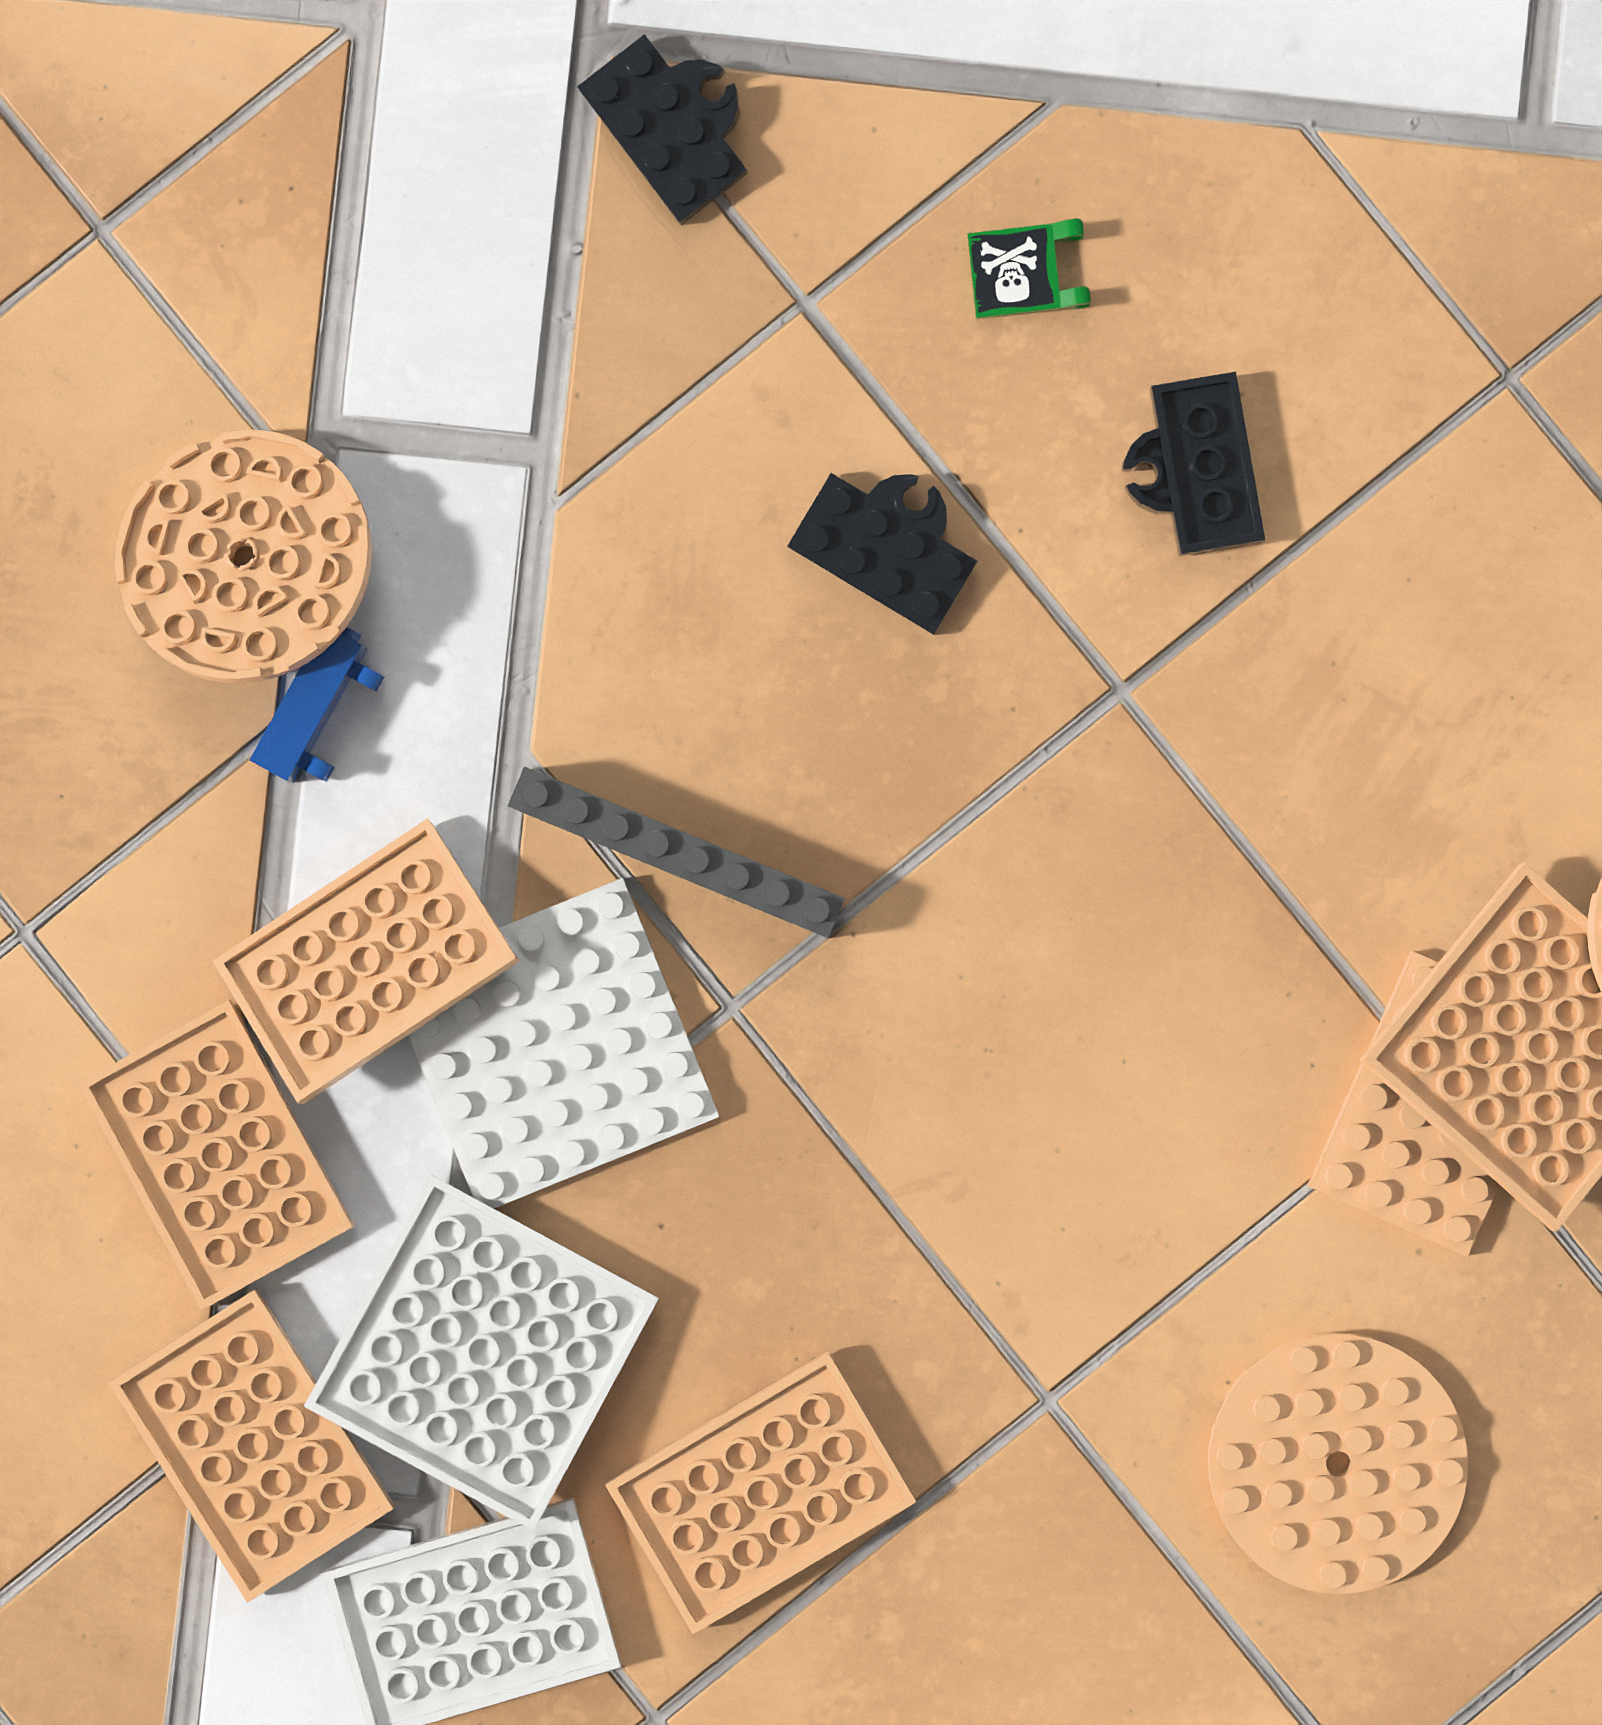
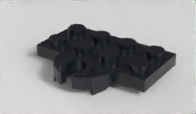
M644 34L579 84L577 88L679 224L682 225L748 174L745 166L724 140L734 129L740 114L739 94L735 83L726 86L724 95L720 99L715 101L705 99L702 96L704 84L710 80H720L724 76L725 70L719 65L703 59L685 60L670 68Z
M1236 371L1151 386L1150 395L1156 429L1143 433L1132 443L1122 463V471L1130 472L1136 465L1147 464L1155 472V481L1150 486H1141L1136 483L1126 485L1124 488L1128 496L1140 508L1151 513L1172 515L1179 556L1264 542L1265 534Z
M830 473L787 547L934 635L978 562L976 559L942 540L947 525L946 505L939 490L933 485L928 490L927 505L919 511H912L904 505L903 495L909 488L917 485L919 479L917 475H893L880 481L867 495L833 473Z

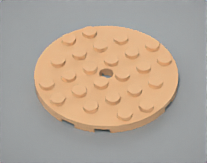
M263 430L221 433V437L213 438L200 444L193 442L165 460L167 464L149 482L145 480L132 498L123 517L116 542V582L120 586L121 596L125 605L123 608L138 634L154 651L177 668L200 678L224 683H250L276 678L300 668L324 652L346 629L363 599L371 570L372 542L368 518L357 492L342 471L319 450L291 436ZM243 546L252 547L255 558H252L246 565L237 567L233 562L235 552Z
M1319 1333L1300 1337L1267 1352L1266 1356L1258 1360L1238 1377L1225 1395L1223 1405L1215 1423H1213L1208 1445L1207 1462L1211 1493L1217 1511L1235 1542L1249 1558L1274 1577L1290 1585L1320 1593L1350 1594L1374 1590L1391 1584L1418 1568L1437 1550L1452 1529L1464 1500L1468 1478V1453L1464 1430L1459 1415L1441 1384L1418 1361L1400 1349L1374 1338L1353 1333ZM1337 1451L1346 1453L1350 1459L1347 1469L1340 1473V1475L1330 1473L1326 1467L1328 1457Z

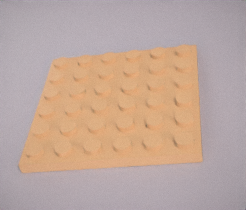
M1523 863L1519 864L1359 1061L1550 1230L1558 1231L1602 1176V992L1596 981L1590 961L1587 938L1588 919L1532 868Z

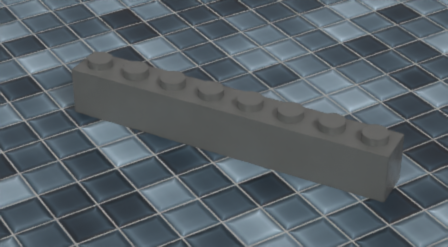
M525 766L508 804V807L826 938L830 936L845 899Z

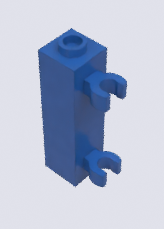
M346 627L324 652L300 667L249 761L292 783L295 782L301 769L322 781L327 782L335 767L310 754L351 678L375 692L378 691L385 678L381 674L360 664L368 649L358 643L362 636L361 634Z

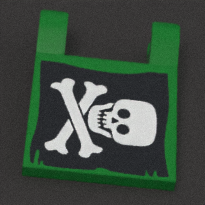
M1075 218L1050 224L967 233L976 319L1053 310L1085 309L1090 306V290L1086 286L1059 291L1054 242L1082 240L1084 229L1081 219Z

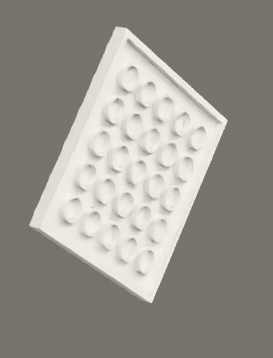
M624 878L500 927V931L518 957L519 962L408 1035L472 1196L493 1209L720 1117Z
M431 1175L304 1407L534 1531L659 1298Z

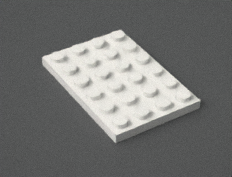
M574 1497L547 1505L534 1531L508 1517H504L326 1569L323 1573L367 1725H425L617 1669L622 1664Z

